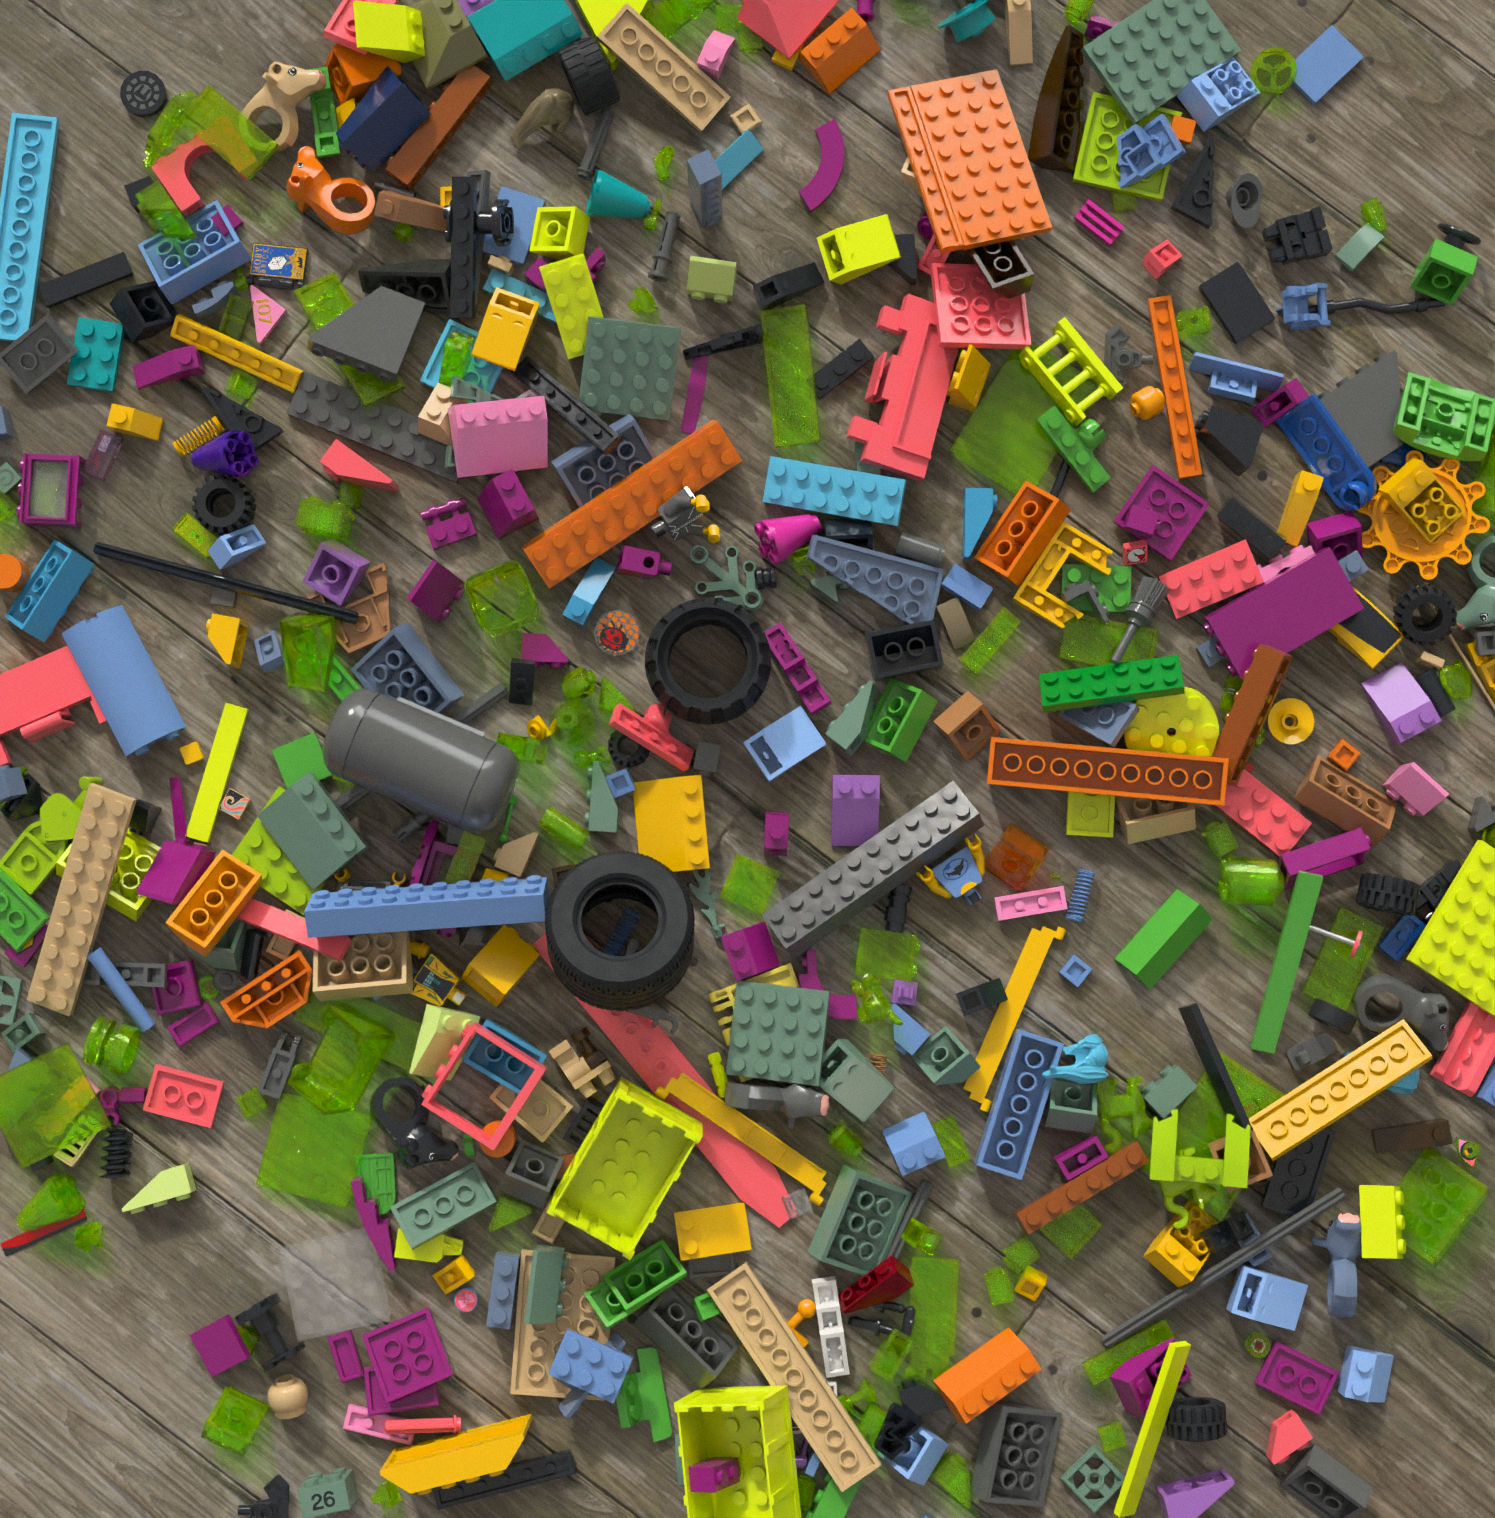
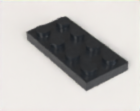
M1324 1128L1276 1159L1271 1170L1274 1178L1268 1181L1260 1206L1292 1217L1314 1202L1336 1132Z

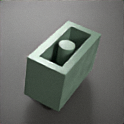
M1175 1064L1172 1067L1170 1065L1166 1066L1159 1073L1161 1077L1155 1083L1153 1081L1149 1082L1142 1089L1144 1093L1140 1096L1163 1119L1198 1087Z

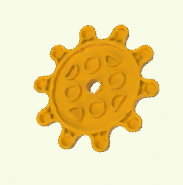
M1417 450L1410 451L1406 455V463L1412 458L1424 461L1422 453ZM1445 458L1439 467L1429 468L1465 511L1432 543H1428L1387 502L1380 492L1369 503L1356 510L1360 514L1368 515L1372 520L1370 529L1362 533V547L1368 549L1379 545L1386 549L1387 558L1384 561L1383 567L1387 573L1395 574L1401 569L1403 564L1413 562L1418 565L1423 579L1432 580L1438 574L1437 564L1442 558L1449 557L1459 565H1466L1471 561L1472 554L1465 546V538L1471 533H1486L1490 528V522L1486 517L1478 516L1472 511L1473 502L1485 494V486L1477 481L1467 485L1459 483L1456 479V473L1460 467L1459 460ZM1377 466L1372 472L1379 488L1395 474L1385 466Z

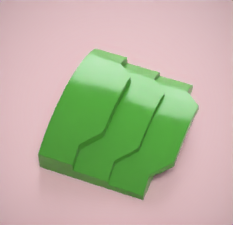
M1408 372L1392 432L1410 446L1438 457L1460 461H1482L1488 452L1495 416V399L1477 394L1474 391L1443 384L1430 377L1426 378Z

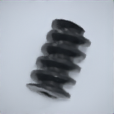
M103 1129V1131L110 1133L109 1136L102 1138L109 1145L101 1148V1150L108 1152V1155L101 1157V1160L106 1161L107 1164L100 1166V1169L107 1171V1174L99 1177L119 1179L129 1176L131 1172L124 1168L131 1166V1161L125 1158L131 1157L132 1152L125 1149L133 1146L132 1142L126 1140L132 1138L133 1133L126 1129Z

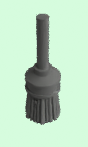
M1143 576L1135 598L1129 602V607L1124 612L1129 619L1127 622L1128 627L1110 659L1113 664H1119L1136 630H1139L1142 626L1151 625L1152 619L1157 614V608L1169 593L1167 586L1158 579Z

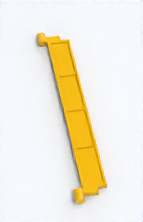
M1044 926L1041 931L1034 928L1031 929L1005 989L1008 1000L999 1003L975 1059L981 1068L967 1078L963 1089L971 1092L970 1099L982 1103L980 1109L985 1112H989L993 1103L989 1099H985L986 1093L1053 938L1062 941L1067 931L1064 928L1058 926L1056 931Z
M683 1072L678 1079L671 1077L665 1088L660 1085L654 1093L664 1100L671 1093L812 1190L813 1193L809 1197L811 1202L817 1206L822 1203L824 1198L819 1195L827 1184L822 1180L827 1173L825 1170L735 1108L725 1105V1101Z

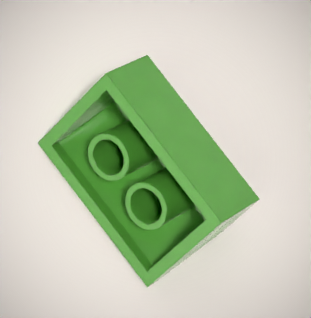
M890 678L872 712L867 736L863 742L891 757L906 762L938 701L921 689Z

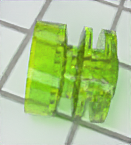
M98 1017L87 1036L83 1052V1062L88 1065L94 1063L95 1067L100 1068L107 1061L108 1071L125 1075L131 1067L141 1038L140 1028L125 1023L117 1031L118 1024L116 1020L108 1021L106 1017Z

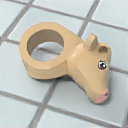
M281 62L272 63L269 66L268 73L265 72L262 76L267 81L266 84L241 112L239 128L245 142L258 152L277 153L284 151L289 146L292 147L299 131L295 107L312 93L325 88L326 77L321 71L305 70L285 65ZM275 109L282 119V132L275 141L266 144L257 136L255 129L256 120L263 111Z

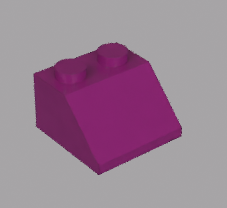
M1352 511L1307 523L1309 546L1311 545L1314 553L1323 548L1330 547L1339 561L1357 550L1363 559L1362 526Z
M765 921L721 936L736 981L780 966Z

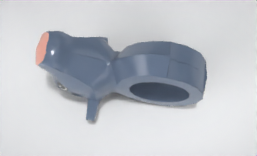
M1340 1213L1337 1219L1330 1221L1326 1238L1312 1237V1243L1326 1248L1331 1256L1327 1280L1328 1315L1344 1318L1353 1317L1355 1314L1357 1303V1270L1355 1261L1362 1253L1361 1223L1358 1215Z

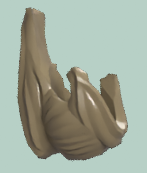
M557 88L546 89L544 92H541V95L528 106L518 121L514 132L510 134V137L513 138V146L518 150L522 149L526 138L544 125L560 123L556 130L559 133L564 131L565 125L574 112L571 95Z

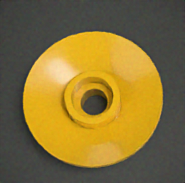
M1286 698L1272 706L1268 714L1267 724L1270 733L1276 740L1284 744H1297L1307 739L1314 727V716L1310 707L1303 701L1295 698ZM1286 718L1292 720L1291 726L1285 724Z

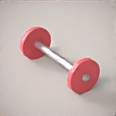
M1313 925L1309 927V931L1353 946L1349 957L1354 958L1357 948L1362 947L1360 940L1363 931L1359 930L1356 939L1352 940Z

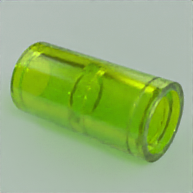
M552 806L547 809L538 823V826L576 851L581 847L589 834L588 830Z

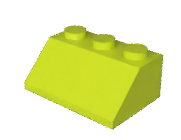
M1359 1185L1362 1258L1403 1259V1254L1406 1253V1242L1402 1239V1230L1405 1229L1404 1215H1401V1205L1404 1204L1403 1192L1400 1191L1399 1186Z

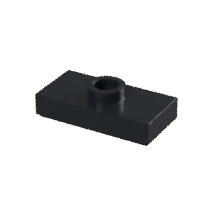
M512 658L509 703L532 706L535 661Z

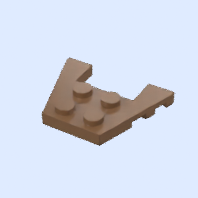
M385 563L365 571L374 593L342 607L359 613L356 624L314 614L349 654H353L381 641L392 630L388 572ZM319 592L305 597L327 603L324 595Z

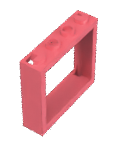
M475 1021L472 1026L467 1024L462 1031L460 1037L464 1039L459 1046L454 1044L448 1053L449 1062L446 1066L441 1064L434 1077L438 1079L433 1086L428 1085L423 1092L422 1097L425 1099L421 1105L494 1151L547 1067ZM476 1033L534 1069L492 1136L434 1099Z

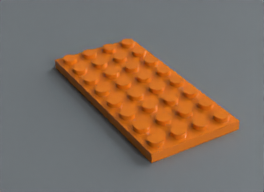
M989 70L911 86L919 115L964 243L963 250L1050 232L1052 225L998 70Z

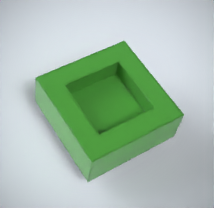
M709 1292L691 1300L700 1322L722 1313Z

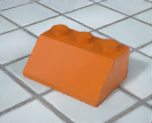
M850 8L800 51V63L830 95L878 54L881 49L865 21L853 8Z

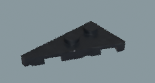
M1211 137L1207 140L1171 206L1172 210L1208 229L1212 225L1211 212L1214 179L1213 138Z
M762 323L734 333H724L719 338L683 350L684 358L689 360L762 344L764 333Z
M205 386L201 388L229 431L239 430L250 434L255 451L284 432L280 426L253 413L246 407L221 395L219 392Z

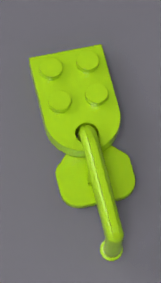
M81 777L79 779V786L83 791L74 802L64 794H52L40 808L41 821L29 825L0 860V867L28 894L35 895L56 869V862L68 848V839L74 838L89 784L95 783L103 786L104 780L101 777Z

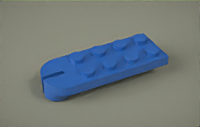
M1315 393L1276 421L1315 475L1324 477L1322 486L1338 507L1349 511L1359 510L1374 498L1377 491L1375 476Z

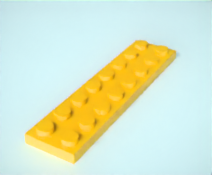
M1403 1019L1250 1117L1249 1121L1260 1145L1271 1160L1275 1161L1432 1060V1054Z

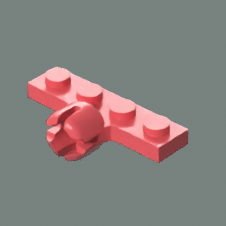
M621 703L614 707L609 722L611 727L684 772L689 769L694 750L670 735L669 728L672 721V713L666 709L664 716L665 707L663 705L653 704L649 706L645 711L644 718Z

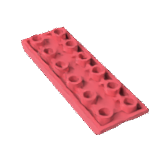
M1468 1000L1448 1038L1449 1044L1447 1048L1439 1055L1430 1075L1461 1093L1472 1097L1495 1057V1017Z

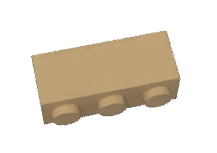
M1115 796L1116 809L1127 844L1196 829L1193 803Z

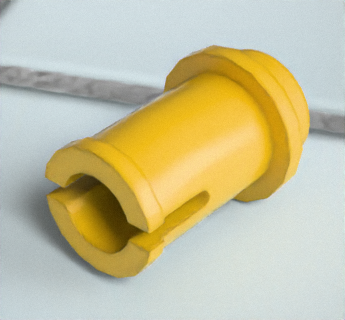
M410 939L411 954L418 956V959H426L430 945H427L425 941L421 943Z

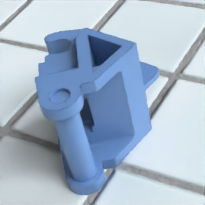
M1316 283L1308 286H1287L1286 290L1281 291L1283 306L1276 308V312H1283L1284 324H1289L1290 331L1331 326V320H1328L1327 283ZM1317 295L1318 314L1308 312L1307 300L1311 296Z

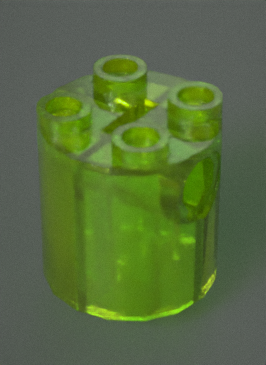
M1233 856L1220 858L1219 869L1222 871V880L1218 879L1217 893L1220 894V900L1224 903L1272 906L1275 899L1283 892L1284 875L1276 860Z

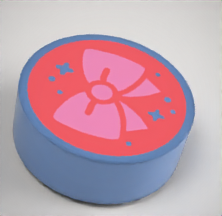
M470 1287L460 1289L454 1298L456 1308L462 1312L472 1311L479 1301L477 1292Z

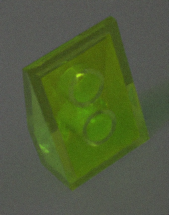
M295 613L279 620L287 686L327 691L337 640L334 617Z

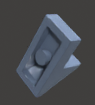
M275 630L254 640L259 664L264 672H272L289 663Z

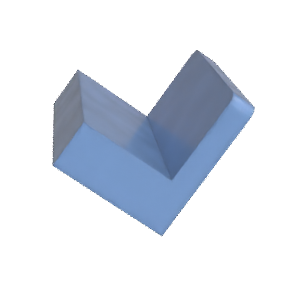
M957 564L952 567L940 586L978 612L993 590L991 586Z

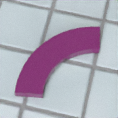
M835 119L815 130L821 147L820 165L810 183L799 191V195L810 213L827 200L842 173L844 142Z
M431 820L421 843L419 856L416 858L412 870L410 885L422 883L433 842L437 839L439 822Z

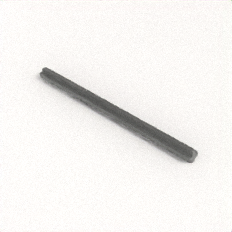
M499 683L451 717V719L467 724L508 695V689L503 683ZM356 785L337 798L335 802L344 811L371 791Z

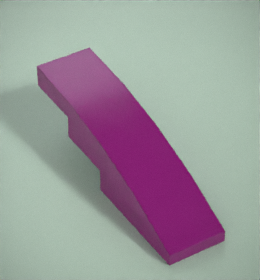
M780 622L767 630L765 635L772 654L811 715L813 716L831 705V700L819 684L818 679L782 623Z
M364 1176L354 1177L351 1181V1186L364 1228L383 1262L390 1271H394L398 1266L397 1258L394 1257L395 1245L390 1219H380L377 1197L367 1199Z

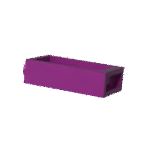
M1362 828L1281 854L1276 871L1284 890L1294 887L1299 870L1326 877L1364 864L1371 849L1370 847H1372L1371 840L1367 834L1363 833Z
M434 840L421 884L428 886L437 883L444 856L447 854L466 860L461 881L468 880L471 883L474 880L481 854ZM459 927L437 929V934L451 938V934H458Z

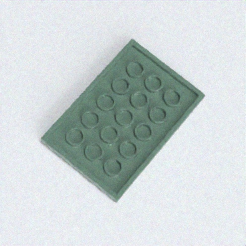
M1152 0L1085 45L1080 51L1134 125L1176 97L1191 80L1234 57L1241 49L1206 0Z

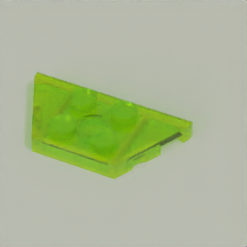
M188 90L187 94L183 92L179 95H174L148 133L144 151L147 153V156L143 159L142 163L150 169L164 147H169L173 142V134L176 129L184 125L187 119L185 115L198 97L191 90Z

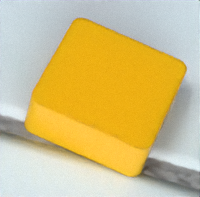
M198 742L180 747L186 765L204 759Z

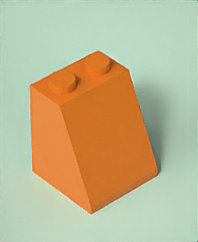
M340 44L333 45L324 67L329 69L332 88L340 105L352 98L355 99L356 103L361 101L387 66L399 77L401 75V66L398 61L371 52L365 55Z

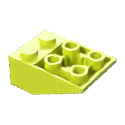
M887 214L836 228L817 237L829 280L840 285L901 258Z

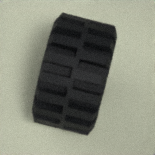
M219 474L217 478L213 475L209 477L210 481L203 480L201 482L203 485L201 489L199 487L196 488L195 491L198 494L192 498V501L195 502V505H192V509L196 513L195 517L200 524L212 533L223 536L237 531L244 526H249V519H254L255 515L252 511L256 510V505L253 504L255 499L250 493L251 491L234 477H226L224 474ZM223 494L234 495L236 504L233 512L223 518L214 516V501Z
M1419 583V587H1415L1414 584L1409 586L1410 590L1408 592L1403 590L1401 592L1402 597H1397L1395 601L1397 606H1393L1395 614L1393 618L1399 631L1403 633L1402 635L1406 639H1409L1411 643L1416 644L1419 642L1421 646H1426V642L1434 645L1436 644L1435 640L1443 641L1445 639L1443 635L1451 634L1452 630L1450 627H1455L1456 624L1454 620L1457 617V612L1454 609L1456 607L1441 587H1436L1431 583L1428 586L1424 583ZM1427 603L1437 606V615L1430 623L1419 625L1412 622V614L1418 606Z
M1374 873L1361 874L1356 903L1362 907L1407 916L1414 915L1421 886L1416 882Z
M1208 1397L1174 1399L1166 1419L1167 1435L1176 1440L1188 1442L1212 1441L1226 1436V1404L1218 1399Z

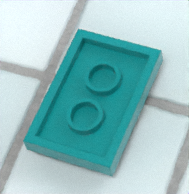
M78 317L74 345L80 352L71 358L67 379L68 386L115 393L125 329L121 323Z

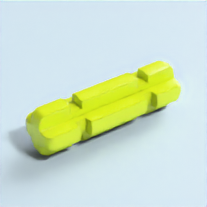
M714 1052L708 1055L710 1065L712 1064L711 1070L715 1084L719 1088L717 1089L719 1097L725 1098L728 1079L724 1066L721 1064L720 1053Z

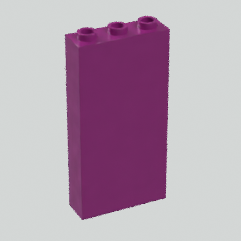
M1327 547L1203 618L1205 621L1203 627L1208 636L1211 637L1213 635L1217 642L1214 646L1221 657L1225 656L1229 663L1226 665V668L1230 675L1243 679L1245 671L1250 668L1253 661V652L1260 644L1270 645L1288 653L1363 610L1364 606L1331 548Z

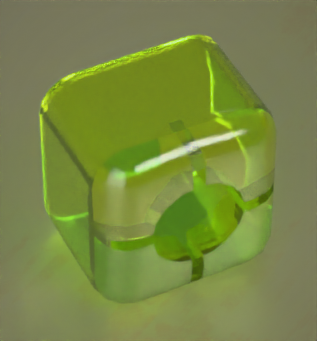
M511 560L470 576L464 583V591L472 613L476 618L478 626L487 636L496 637L537 620L541 614L540 604L528 575L518 561ZM498 577L503 588H513L519 595L529 591V593L520 597V606L513 613L515 618L513 621L509 615H499L493 608L480 612V610L492 606V597L499 590L494 579Z

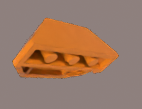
M299 950L220 1003L232 1022L269 1028L308 1002L313 969L301 950Z

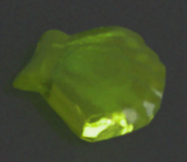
M1456 659L1455 664L1440 668L1442 686L1451 697L1456 700L1471 697L1472 684L1470 678L1472 673L1465 668L1460 660Z

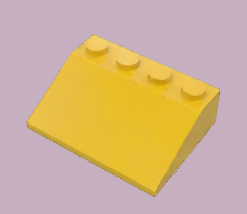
M693 775L634 782L637 788L633 791L639 854H644V856L647 855L654 860L660 861L673 872L710 869L702 776Z

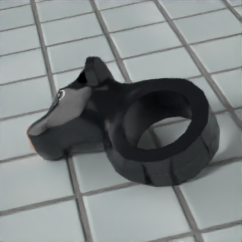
M405 1077L388 1078L372 1093L369 1103L370 1115L376 1125L397 1147L396 1155L400 1158L402 1166L406 1169H412L439 1161L455 1160L459 1153L457 1143L443 1138L438 1132L427 1125L430 1110L421 1105L425 1099L422 1097L426 1089L425 1086H420L414 1080ZM402 1088L412 1095L415 1101V1110L409 1121H394L385 1113L383 1099L389 1089Z

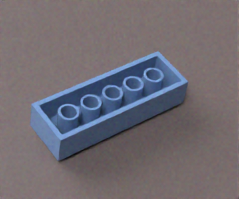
M1015 1029L974 1160L977 1166L1022 1180L1053 1078L1044 1079L1042 1073L1050 1070L1051 1065L1057 1067L1064 1046L1063 1043L1024 1030Z

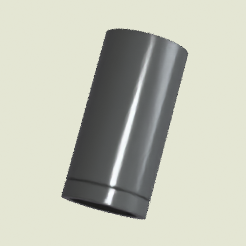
M902 532L895 554L939 568L946 546Z

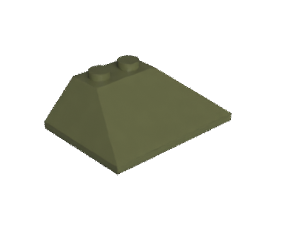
M420 0L410 6L421 11L425 56L413 60V63L427 90L488 57L458 0Z

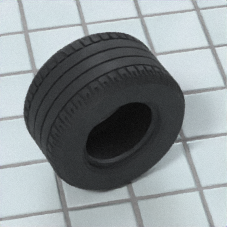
M609 851L597 854L596 856L593 855L579 862V864H576L565 873L564 877L560 879L552 891L545 913V933L550 962L560 982L569 992L571 991V994L581 1001L587 1002V1004L593 1007L596 1006L597 1008L611 1011L637 1010L644 1006L647 1007L668 995L669 991L671 992L682 980L690 965L694 948L695 917L693 904L682 881L670 868L660 861L654 860L647 855L644 856V854L629 851ZM613 899H629L640 902L653 910L658 916V928L652 941L641 951L628 956H611L598 951L588 942L582 930V918L600 903Z

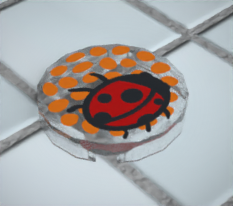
M620 610L609 611L596 622L594 629L595 642L599 649L607 655L614 657L626 655L632 652L638 645L640 638L639 625L635 618L627 612Z

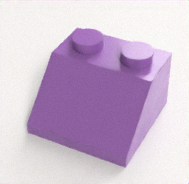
M332 538L320 543L302 582L342 606L362 582L366 574L365 571L371 562Z

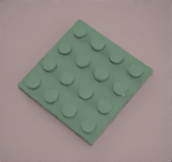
M588 316L579 401L595 412L619 415L630 414L635 417L669 421L681 327Z
M737 981L726 1074L820 1086L831 991Z

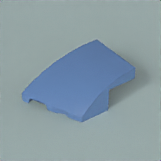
M1160 114L1144 127L1134 124L1117 137V149L1119 150L1118 166L1120 167L1121 179L1119 181L1120 188H1126L1149 177L1186 153L1165 115Z

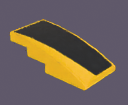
M1353 587L1364 609L1331 627L1328 631L1337 637V641L1373 670L1405 637L1376 606Z

